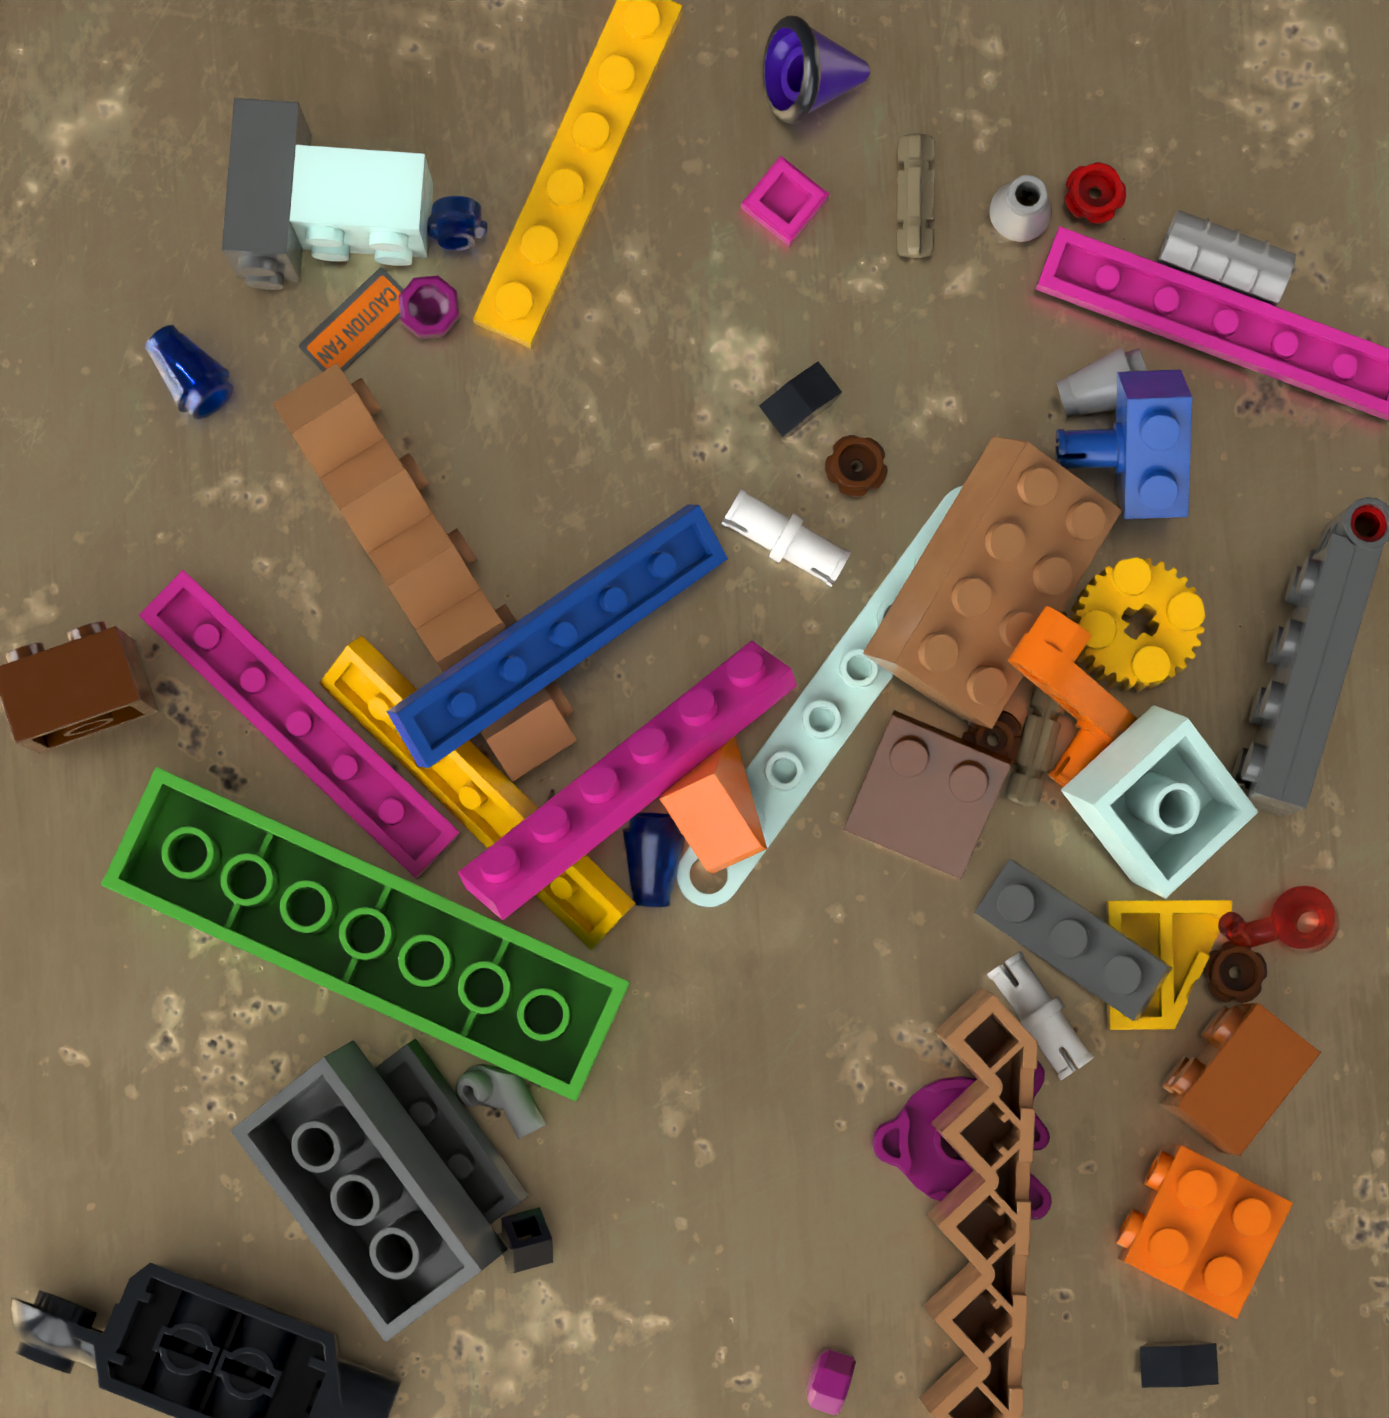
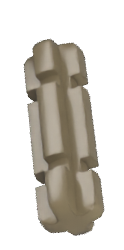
M913 133L900 137L898 141V163L904 164V170H898L897 221L903 222V229H897V252L900 256L922 258L932 255L934 251V229L928 228V222L935 220V170L929 169V163H935V140L930 135Z
M1037 686L1034 688L1029 706L1034 708L1032 715L1028 714L1021 735L1022 740L1014 763L1018 768L1016 773L1012 772L1005 793L1006 798L1010 801L1025 806H1036L1040 802L1045 781L1041 780L1043 773H1047L1061 727V723L1057 722L1059 715L1062 716L1065 713V710Z

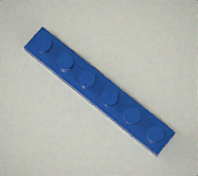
M687 504L386 711L416 764L419 767L430 768L728 560L700 505Z

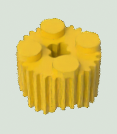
M1135 557L1121 560L1113 567L1107 566L1100 574H1096L1077 596L1078 600L1071 608L1074 614L1070 617V620L1083 627L1092 637L1081 651V655L1077 660L1079 663L1085 662L1087 665L1085 673L1096 674L1095 681L1098 684L1105 680L1107 681V689L1111 690L1116 685H1121L1122 691L1126 692L1133 686L1136 692H1141L1147 686L1151 690L1161 683L1165 684L1187 667V663L1194 659L1196 655L1193 651L1199 648L1202 643L1197 638L1204 633L1205 628L1200 625L1203 623L1206 615L1202 599L1195 594V587L1187 588L1185 584L1188 578L1186 576L1177 578L1176 568L1173 567L1167 571L1165 570V562L1162 561L1153 566L1151 558L1143 560ZM1123 613L1128 616H1133L1135 613L1141 614L1147 620L1145 626L1149 627V634L1142 633L1136 639L1130 638L1124 632L1129 623L1122 620Z

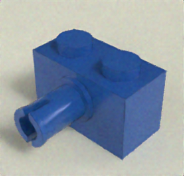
M1182 371L1117 372L1116 422L1113 424V429L1056 430L1055 440L1056 443H1059V446H1055L1056 462L1065 469L1114 467V491L1124 519L1188 517L1192 395Z

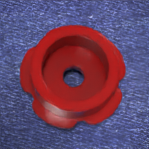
M1095 162L1087 166H1079L1070 173L1066 181L1068 193L1065 195V203L1068 210L1077 218H1087L1088 222L1092 224H1102L1110 221L1115 215L1114 211L1122 208L1127 196L1126 186L1121 181L1117 171L1108 164ZM1097 188L1101 196L1093 199L1089 195V190Z

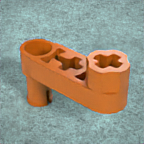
M1046 606L1029 632L1024 634L1008 658V662L1078 720L1075 726L1079 731L1053 770H1050L1047 774L1053 781L1064 787L1131 726L1137 718L1074 663L1092 637L1089 632L1059 611Z

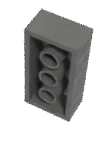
M354 1040L323 1057L230 1130L385 1342L476 1276L508 1250Z

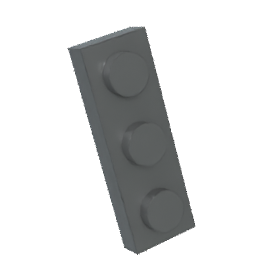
M1012 859L1008 860L975 911L977 915L1132 1021H1138L1173 968Z
M417 1039L407 1043L375 1067V1070L489 1224H492L529 1196Z

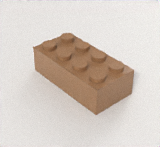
M993 436L863 654L957 718L992 729L1024 676L1008 662V658L1024 634L1029 632L1046 606L1060 613L1062 612L1122 509L1028 441Z

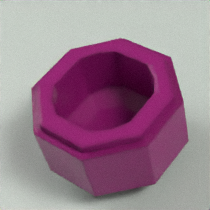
M438 275L413 278L398 296L401 324L419 339L445 337L459 320L457 290Z
M827 1348L820 1353L812 1366L807 1382V1398L811 1408L835 1416L837 1413L840 1414L855 1369L856 1360L853 1355Z

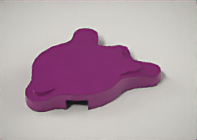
M1037 1061V1069H1034L1033 1102L1045 1079V1070L1039 1061ZM965 1076L939 1078L924 1085L909 1098L895 1118L880 1124L874 1131L872 1147L875 1155L882 1162L896 1166L916 1188L932 1199L942 1201L974 1171L931 1125V1122L971 1086L977 1078ZM1036 1113L1033 1151L1044 1149L1050 1140L1047 1127ZM1030 1173L1029 1201L1031 1202V1219L1038 1220L1043 1218L1050 1210L1052 1198L1048 1189Z

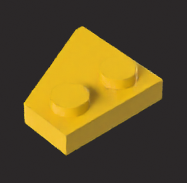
M1232 900L1105 902V916L1108 924L1173 967L1138 1021H1132L1107 1004V1030H1171L1176 1028L1188 1003L1187 998L1196 980L1200 978L1210 957L1208 954L1224 921H1227L1232 911Z

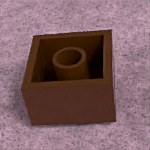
M100 621L69 631L67 633L69 642L45 650L43 643H34L6 653L7 663L0 666V698L15 743L37 753H42L158 713L159 709L136 641L116 626L107 629L105 622Z

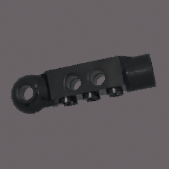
M149 1263L129 1278L120 1303L115 1304L104 1331L92 1327L97 1312L56 1295L39 1290L34 1304L11 1297V1319L14 1329L20 1338L16 1354L68 1374L71 1373L75 1362L96 1369L99 1388L175 1418H388L401 1385L399 1380L340 1358L337 1334L154 1263Z

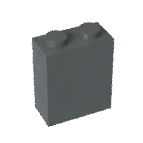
M234 98L222 251L238 278H246L245 284L249 287L277 290L283 288L284 281L300 282L303 249L290 223L295 148L296 145L311 146L312 134L299 102Z

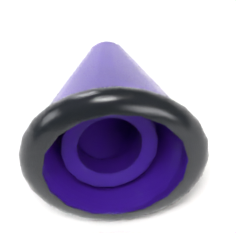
M789 15L780 19L768 37L763 58L764 91L770 109L784 123L794 124L803 120L810 112L862 84L870 76V67L866 61L811 28L799 16Z

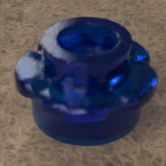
M448 196L436 200L431 206L427 233L431 238L437 240L438 245L444 249L452 251L469 249L475 245V238H482L488 231V223L482 220V207L479 202L472 198Z

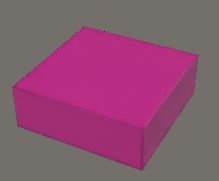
M780 156L743 200L741 209L790 247L829 200L830 194L788 160Z

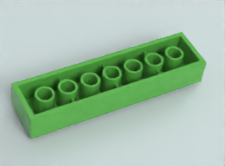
M158 767L155 768L101 883L102 886L575 1102L580 1097L631 984L625 979Z

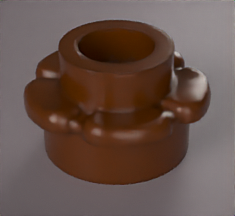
M848 435L842 437L833 445L834 452L826 459L825 471L829 481L839 485L841 493L850 497H861L867 493V490H876L883 484L888 468L883 463L885 451L877 441L869 437L861 438L856 435ZM855 460L860 461L863 465L862 470L858 472L853 471L850 466L851 463Z
M1002 711L992 729L968 721L969 729L963 733L962 739L1010 758L1012 763H1015L1022 737L1019 733L1021 731V724L1014 715L1007 711ZM990 734H996L999 737L998 745L991 746L988 743L987 738Z
M1238 940L1228 941L1222 945V949L1219 951L1213 950L1209 953L1210 957L1203 970L1205 976L1210 981L1208 989L1215 998L1222 1002L1237 1000L1239 1003H1247L1260 994L1262 990L1261 984L1267 977V964L1260 953L1251 950L1248 943ZM1233 966H1237L1241 970V975L1237 979L1232 978L1229 974V970Z

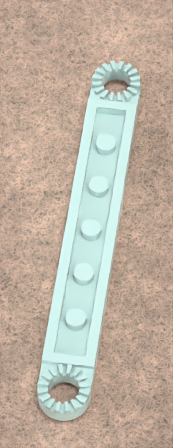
M963 486L953 489L944 497L745 770L767 849L894 676L865 656L863 652ZM690 846L681 858L677 868V882L681 893L690 902L701 907H716L726 903L733 897L766 850L727 867V882L725 886L716 893L705 894L695 889L690 880L691 867L699 860Z

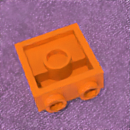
M1174 1143L1169 1154L1162 1150L1159 1151L1148 1170L1144 1185L1151 1188V1191L1141 1212L1132 1208L1120 1227L1115 1243L1123 1246L1118 1259L1237 1319L1293 1202L1243 1178L1240 1174L1183 1145Z

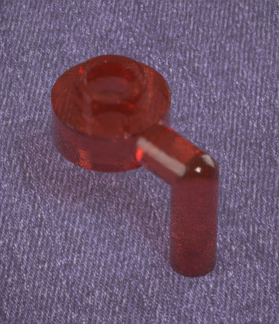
M1297 886L1285 891L1276 900L1271 916L1247 922L1238 913L1227 912L1219 919L1218 928L1235 946H1250L1252 948L1281 940L1287 947L1296 952L1315 953L1326 948L1335 939L1339 930L1340 917L1335 904L1324 892L1311 886ZM1306 912H1314L1319 917L1318 926L1309 933L1300 932L1297 927L1300 916Z

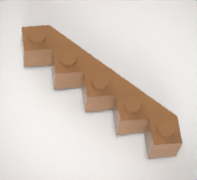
M336 363L272 403L442 672L517 622L506 604L495 610L468 569V566L478 560L458 528L446 534L419 492L429 486V483L411 454L408 453L398 459L371 417L382 409L362 378L351 384ZM555 681L481 731V734L512 782L577 741L564 718L574 713V710Z
M980 988L934 1031L977 1078L971 1086L931 1122V1125L974 1170L927 1214L970 1261L923 1305L935 1322L965 1353L962 1358L919 1397L934 1418H1020L1023 1413V1388L1021 1382L1023 1349H1025L1027 1295L1025 1294L1026 1261L1027 1256H1029L1031 1202L1029 1201L1030 1164L1033 1162L1035 1108H1033L1034 1069H1037L1038 1042L993 993Z

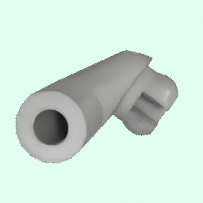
M480 1064L469 1067L458 1078L456 1093L461 1102L471 1107L481 1105L504 1110L518 1139L546 1125L522 1077L503 1068Z

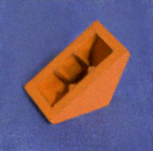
M736 736L661 794L660 801L706 871L714 874L767 849Z

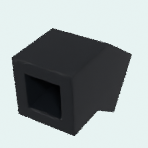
M818 361L788 381L760 404L759 407L781 436L787 437L792 436L810 420L828 409L842 391Z
M540 1207L501 1218L502 1233H498V1236L508 1248L503 1253L508 1273H517L553 1263L552 1236ZM531 1234V1238L518 1240L519 1237Z
M1186 1341L1146 1343L1140 1346L1142 1388L1192 1387L1219 1384L1216 1343Z

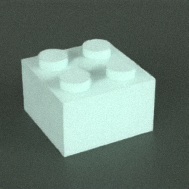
M296 145L290 223L302 249L312 250V257L326 261L349 260L350 253L375 254L374 261L393 266L411 265L412 257L428 258L433 181L425 154Z
M1152 705L1061 789L1065 797L1131 882L1165 899L1258 813V810L1191 721L1185 716Z

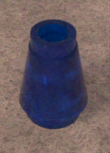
M167 325L159 329L148 339L145 344V350L151 356L152 362L180 412H189L194 419H203L218 411L229 400L234 390L233 385L228 381L229 371L183 333H180L174 325Z
M639 812L629 820V828L623 829L632 900L637 906L667 907L670 906L671 893L673 892L685 837L670 814Z

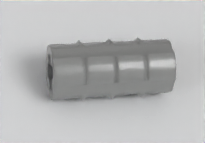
M1177 210L1165 235L1157 262L1276 306L1288 284L1295 264L1296 254L1270 245L1268 240L1262 242L1241 234L1239 229L1233 231L1210 222L1209 218L1204 220Z

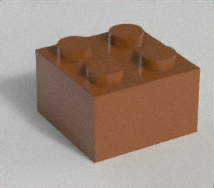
M1260 1003L1237 1004V1006L1234 1005L1230 1009L1223 1006L1201 1033V1036L1208 1043L1197 1057L1194 1056L1188 1059L1184 1056L1173 1067L1161 1085L1168 1093L1160 1102V1105L1220 1153L1241 1156L1321 1053Z

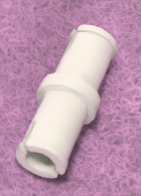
M741 489L721 525L730 527L770 550L771 552L768 557L779 563L784 558L824 581L827 586L832 587L848 560L851 551L844 550L802 525L804 519L793 513L789 518Z
M1020 951L1005 961L1018 980L1019 985L1015 982L1004 964L993 969L987 976L990 980L994 981L1021 1020L1022 1026L1038 1042L1039 1048L1051 1063L1061 1081L1077 1070L1062 1047L1066 1049L1078 1068L1095 1057L1092 1052L1088 1051L1060 1011L1065 1008L1061 999L1058 996L1054 999L1051 998Z

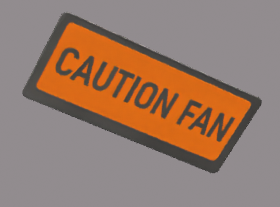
M379 268L299 344V348L322 372L336 363L344 371L401 317L398 296L404 289L383 268Z

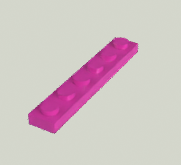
M1059 226L1035 290L1389 421V348Z
M184 570L138 615L415 879H418L461 834Z
M750 641L462 868L458 874L465 888L501 920L506 919L797 687L792 669L754 641Z

